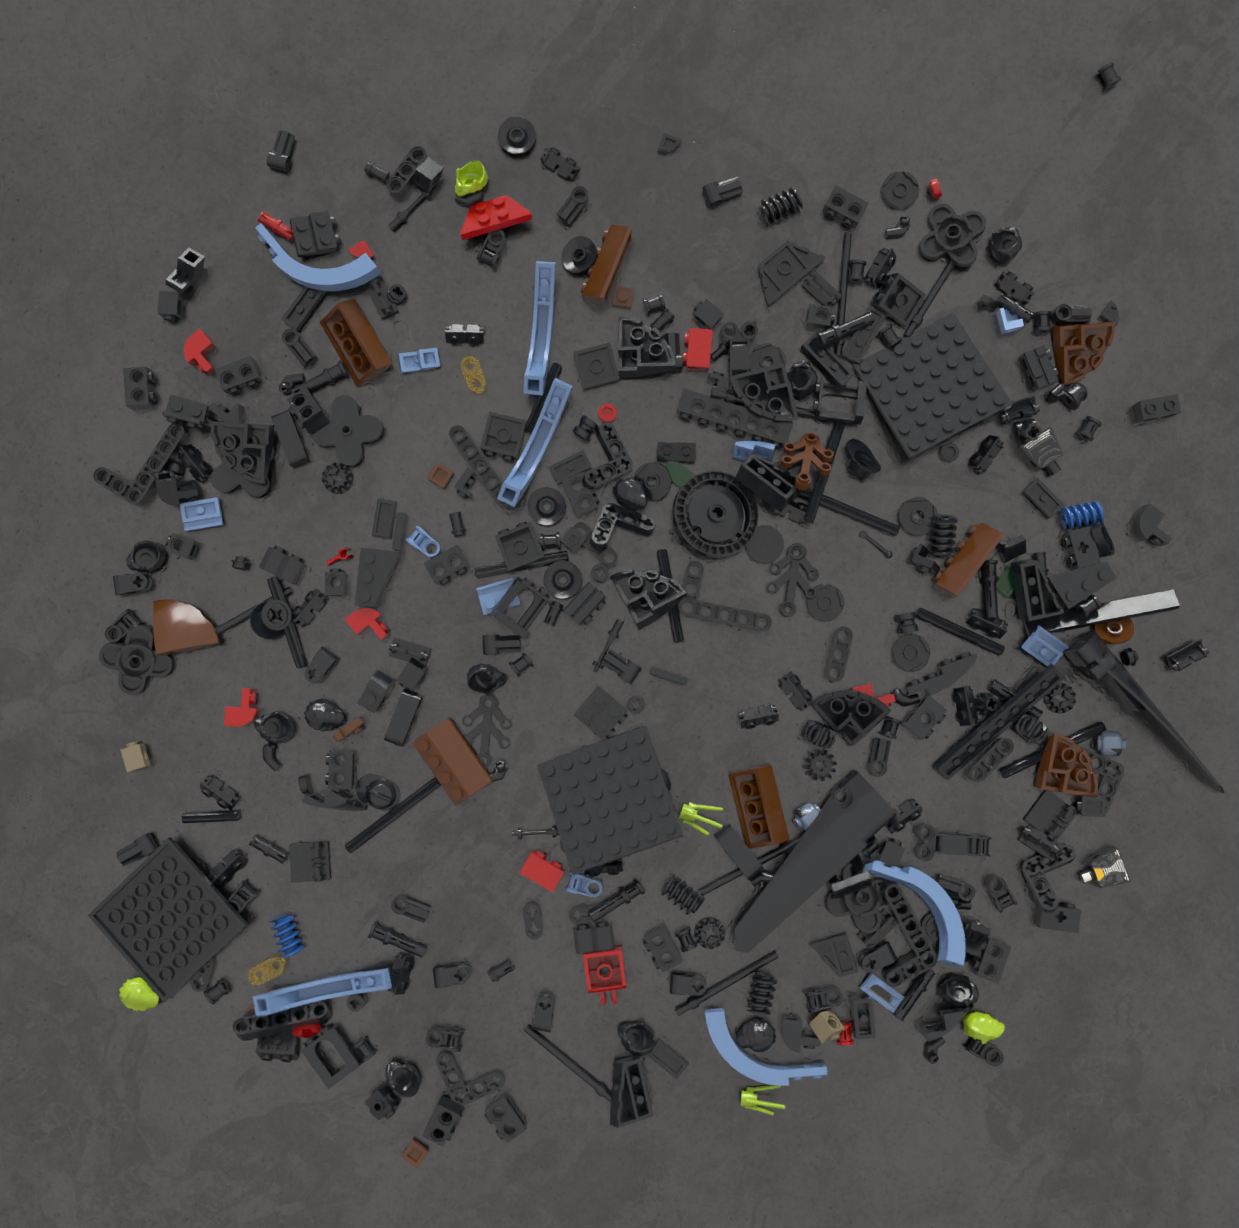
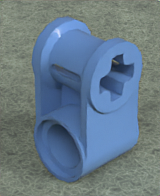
M418 525L415 527L416 530L413 534L405 539L431 559L442 553L441 545ZM431 545L437 546V551L434 554L428 553V548Z
M571 871L569 872L570 879L568 887H565V891L589 897H597L601 894L603 890L601 880L582 873L572 875ZM597 883L599 891L596 893L591 892L589 885Z

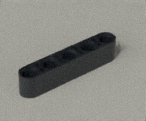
M460 425L453 426L449 430V437L496 504L507 506V503L497 500L503 485L501 479L466 430ZM456 431L463 432L461 439L456 440L453 438ZM468 446L474 447V452L471 455L464 453L465 448ZM477 462H484L485 468L478 471L475 469ZM489 477L496 478V484L488 486L486 484Z
M317 1001L269 1015L242 1017L234 1021L232 1028L240 1040L248 1041L290 1032L294 1028L303 1025L326 1024L331 1018V1013L324 1002ZM320 1010H325L322 1015L317 1016ZM301 1014H305L303 1019L297 1020ZM286 1018L284 1023L278 1024L279 1020ZM267 1022L265 1027L259 1028L260 1024ZM247 1026L244 1032H240L242 1027Z

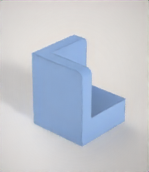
M1000 308L996 312L1001 334L1020 330L1024 326L1023 320L1018 319L1015 314H1009L1007 309Z

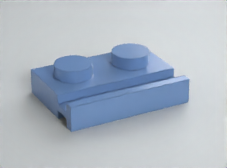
M218 497L180 504L185 532L224 525Z
M513 578L476 588L484 615L490 614L513 584ZM518 594L507 609L521 605Z
M1038 625V629L1029 636L1022 645V648L1048 666L1051 663L1055 665L1063 655V651L1069 647Z

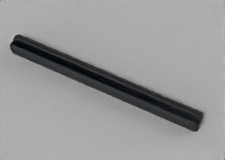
M835 421L826 448L833 451V460L831 462L822 461L823 463H829L831 467L846 424L843 422ZM818 473L804 516L805 522H814L829 475L824 476Z
M802 490L798 496L810 500L813 490ZM822 495L819 504L894 536L900 530V526Z
M1098 722L1068 738L1074 740V743L1078 745L1106 731V726L1103 722ZM1045 748L1001 768L1000 773L1002 777L1008 778L1040 763Z
M437 778L431 779L345 844V849L352 853L441 786Z

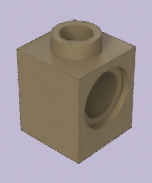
M136 741L126 744V748L121 749L127 772L151 766L144 744H138Z
M832 1009L819 1013L809 1023L821 1043L835 1042L841 1037L839 1034L845 1029Z

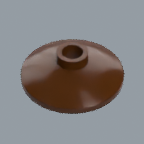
M1130 618L1095 625V631L1101 639L1111 644L1127 642L1132 638L1135 630Z

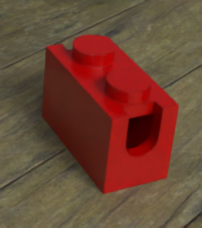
M690 328L689 333H685L684 345H688L687 352L683 353V363L686 364V369L709 370L713 330Z
M538 850L536 853L532 851L519 873L553 893L565 872L562 869L563 865L555 860L553 862L546 859L547 856Z

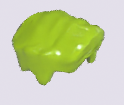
M480 161L469 162L461 169L458 168L456 170L455 193L457 196L463 197L466 194L475 193L487 184V171Z
M142 977L127 979L119 989V996L123 1004L134 1011L153 1009L159 1002V996Z
M972 1012L963 1018L964 1033L974 1039H980L982 1044L999 1038L1005 1029L1003 1023L993 1019L988 1014Z

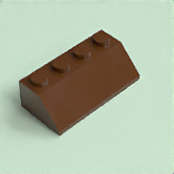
M610 225L609 230L605 229L602 236L603 245L597 248L595 265L589 268L587 275H590L588 282L584 281L580 291L583 293L582 297L584 300L604 307L632 239L631 227Z
M356 299L339 302L320 321L322 328L356 387L379 376L392 365L389 356Z
M979 523L977 526L974 524L968 531L969 537L966 541L962 540L956 547L957 553L954 556L950 555L946 560L945 564L947 566L943 571L939 570L934 576L935 582L933 586L949 598L958 597L1005 534L984 523Z
M449 717L412 742L455 806L493 781Z
M772 765L759 766L728 774L746 846L750 849L776 845L790 840Z

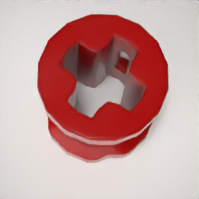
M842 1023L845 1029L839 1034L841 1037L837 1040V1045L847 1046L854 1044L851 1034L853 1024Z

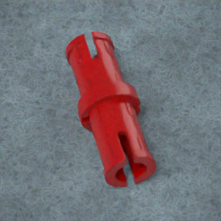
M264 211L261 213L262 216L258 217L257 222L271 229L272 233L279 234L289 242L293 240L291 228L284 225L280 219L276 220Z

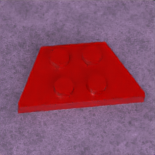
M509 196L497 197L470 206L460 235L462 240L533 220L529 210Z

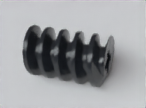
M791 187L789 188V193L783 190L782 196L776 193L775 199L772 196L768 197V201L762 199L761 211L768 224L769 217L775 221L776 214L782 218L783 211L790 215V208L797 212V205L803 209V204L798 192Z
M947 514L934 515L939 518L933 521V524L938 525V527L932 528V531L936 532L937 535L931 536L936 542L930 543V545L936 549L930 550V553L939 556L951 555L955 551L952 546L955 545L953 538L956 537V533L953 531L957 529L955 523L958 522V519Z
M674 874L664 886L661 895L664 896L668 893V901L675 898L673 905L681 903L680 910L687 908L686 915L694 914L700 908L705 898L702 897L698 900L699 893L697 892L692 895L693 888L686 890L687 884L683 883L680 885L681 879L677 878L674 880Z
M755 971L754 974L759 976V979H753L757 986H753L751 989L756 993L749 994V997L754 999V1001L747 1003L752 1007V1009L747 1011L757 1015H770L771 1011L767 1007H772L773 1004L769 1000L774 999V995L770 992L776 991L772 984H777L778 981L770 974Z

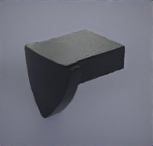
M1021 535L1007 542L1000 540L995 548L1001 558L1007 563L1026 553V539Z

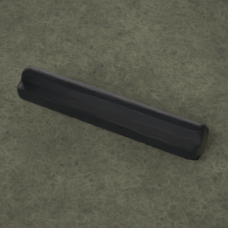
M238 810L183 813L182 823L238 821L240 813Z

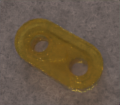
M474 356L464 357L460 367L469 390L473 393L483 392L487 383L478 359ZM470 363L474 365V368L471 370L467 368V365ZM479 381L481 384L479 387H475L474 382Z
M273 956L255 965L248 972L249 982L258 986L281 975L286 968L284 959H281L280 956ZM274 962L279 964V969L273 967ZM257 971H260L262 973L261 978H258L256 976Z

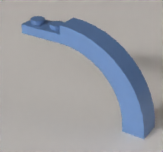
M262 223L255 227L260 233L257 236L264 245L268 243L271 246L268 250L275 257L272 261L289 278L308 288L322 291L347 290L363 285L381 274V271L366 253L351 263L337 268L318 269L305 266L292 259Z
M536 261L533 325L529 358L524 374L523 394L543 395L553 331L556 262Z
M557 378L554 379L534 430L515 467L503 482L497 499L515 507L523 496L556 432L562 412L573 388L572 385Z
M880 861L865 864L864 872L868 871L869 874L902 884L913 890L924 900L931 910L938 927L940 943L937 961L952 966H964L965 935L963 925L954 903L945 890L931 877L912 867L901 869L891 866L889 868Z
M386 968L342 974L284 987L253 996L256 1016H262L325 999L392 988L389 970Z
M704 1009L709 1034L717 1050L734 1069L748 1078L769 1085L789 1086V1078L791 1077L792 1080H802L804 1076L818 1079L822 1078L823 1075H827L825 1063L776 1066L755 1060L743 1052L732 1039L727 1029L724 1009Z

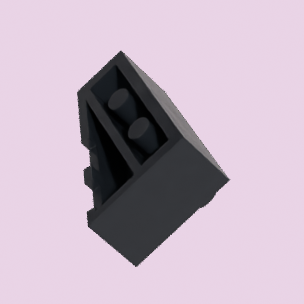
M630 1056L614 1061L610 1125L620 1128L653 1117L641 1059Z

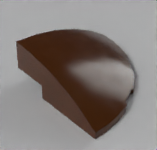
M1115 322L1052 326L1055 358L1062 384H1072L1084 379V375L1091 370H1095L1104 360L1103 355L1113 341Z
M178 600L154 601L153 633L157 655L165 656L180 651L187 652L219 644L218 635L212 623L196 607L179 602Z
M1053 733L1043 752L1034 787L1042 790L1097 797L1098 794L1097 774L1093 772L1090 756L1084 749H1081L1074 743V740Z

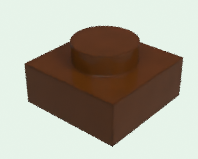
M615 286L612 306L631 309L634 289Z
M437 462L427 479L444 489L454 472Z
M413 1139L401 1157L418 1168L429 1149Z

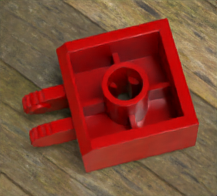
M615 947V949L583 953L588 993L599 992L601 1006H605L606 997L604 996V991H611L613 1004H618L616 990L627 988L622 947ZM603 966L610 968L607 974H603V971L600 972Z

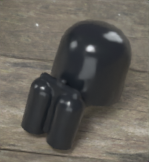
M1064 383L1056 385L1046 397L1050 403L1062 399L1070 409L1075 411L1088 396L1086 387L1081 383H1072L1067 388H1065Z

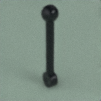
M866 531L860 532L861 538H866L884 552L887 558L893 556L892 551H887L867 535Z

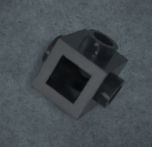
M387 1086L378 1089L365 1101L370 1109V1113L378 1121L383 1118L389 1119L396 1113L395 1109L400 1105L396 1095Z

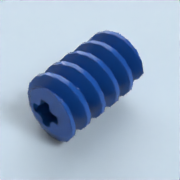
M1092 501L1091 504L1086 502L1084 505L1077 504L1076 507L1074 505H1070L1069 508L1062 507L1060 519L1064 530H1066L1067 525L1073 530L1074 524L1079 529L1082 522L1085 527L1089 526V521L1092 522V525H1096L1097 519L1100 523H1104V513L1102 506L1097 501Z
M284 915L269 921V923H275L271 930L278 931L273 935L274 938H280L276 945L283 946L278 952H285L281 959L294 955L304 948L302 945H297L301 938H294L299 933L298 931H292L296 927V923H290L294 916Z

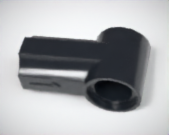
M283 130L278 131L273 150H270L268 153V167L285 172L288 170L291 160L290 152L295 140L293 134Z
M738 177L721 183L712 182L702 188L709 207L719 205L725 199L743 193Z
M576 186L556 215L565 223L570 225L580 210L588 204L589 195L587 189L583 186ZM578 193L585 194L583 200H577L575 196Z
M1060 304L1051 312L1050 320L1055 325H1062L1063 323H1089L1091 321L1092 309L1090 305L1069 306L1068 304ZM1058 311L1063 312L1064 318L1059 316Z
M290 328L282 333L284 344L303 366L313 361L316 355L296 330ZM289 335H296V340L293 343L287 342Z
M679 333L663 334L665 341L671 346L675 358V368L667 371H682L683 361L682 354H680Z
M1035 419L1014 422V433L1017 439L1026 438L1033 441L1038 440V437L1042 434V429L1037 426Z
M482 635L483 655L520 652V635Z
M611 649L601 662L609 669L618 673L619 677L631 685L642 670L641 667L629 659L626 660Z
M874 738L871 759L868 765V771L872 776L880 777L887 772L891 741ZM875 763L882 765V771L879 774L873 770Z
M149 832L135 839L134 843L117 851V859L124 867L141 857L144 858L152 854L158 847Z
M940 874L937 879V883L948 895L964 901H970L975 896V888L967 882ZM965 886H968L970 888V894L966 897H963L961 895V889Z
M404 895L396 896L391 903V909L394 913L407 916L422 923L425 922L430 910L429 906L411 900ZM403 900L406 907L401 910L397 909L395 902Z

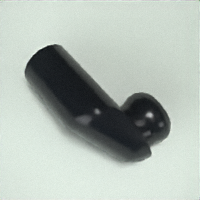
M906 215L901 216L896 227L886 228V238L905 235L911 225L910 218Z
M301 373L285 376L279 385V391L281 393H289L295 384L305 382V375Z
M894 689L892 691V694L895 696V702L903 707L920 703L918 694L907 696L902 693L901 689Z
M268 742L262 748L263 760L273 771H276L281 766L273 755L276 745Z
M498 760L493 772L488 773L493 780L491 782L503 779L507 771L505 761Z
M761 870L750 881L754 887L761 882L769 883L775 873Z
M954 896L950 897L957 910H971V900L964 901Z
M943 1037L932 1040L926 1045L925 1057L931 1064H935L939 1060L937 1056L938 1048L946 1043Z

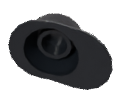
M850 439L847 442V449L851 455L849 468L861 481L866 480L872 473H877L881 470L880 464L866 444L857 439Z
M364 775L356 784L355 790L359 800L373 808L388 811L399 803L400 790L397 785L378 775Z

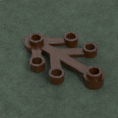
M814 433L804 434L801 441L795 444L787 442L784 445L783 452L787 455L782 457V467L791 468L792 465L803 461L801 473L796 476L795 486L800 490L810 488V463L824 476L829 475L832 468L829 463H823L813 453V450H815L824 462H831L834 456L833 451L825 450L820 445V438ZM802 448L805 449V451H803V452H801V453H799V454H797V455H794V456H792V457H791V456H788V455H793V454L795 453V451H797V450H800V449H802Z

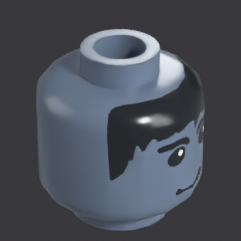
M1103 731L1097 737V750L1104 756H1120L1122 750H1126V738H1122V734L1119 731Z
M807 803L797 809L794 813L795 819L793 820L799 830L803 829L806 831L818 816L820 808L816 804Z

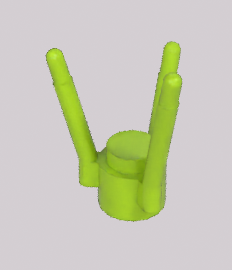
M691 802L689 805H683L679 818L683 819V823L689 824L706 836H709V832L692 821L697 819L719 828L723 827L722 824L697 815L698 810H695L723 811V808L697 805Z
M766 1085L747 1087V1091L742 1090L740 1106H745L746 1109L774 1115L773 1111L756 1105L779 1109L786 1108L785 1105L757 1100V1094H754L756 1091L780 1088L781 1086Z

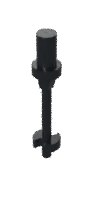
M421 189L422 195L407 210L398 212L396 214L397 217L388 226L394 231L402 222L404 223L409 212L424 197L427 199L431 197L429 192L427 193Z
M747 325L744 328V333L748 330L752 332L754 328L751 325ZM729 341L718 345L719 348L710 355L713 361L722 354L729 352Z
M619 619L616 620L612 630L608 631V642L598 662L593 661L592 663L595 665L594 672H597L598 668L603 669L604 666L601 665V662L610 644L619 637L618 633L624 623Z
M552 826V829L540 831H522V828H518L517 832H512V836H518V839H522V835L546 834L552 835L553 838L559 835L556 826Z

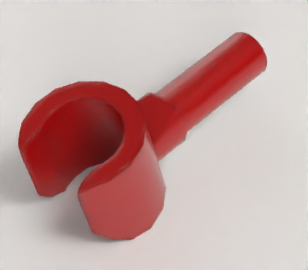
M350 548L340 549L338 555L326 561V564L329 566L338 560L351 559L353 555H346L347 550Z

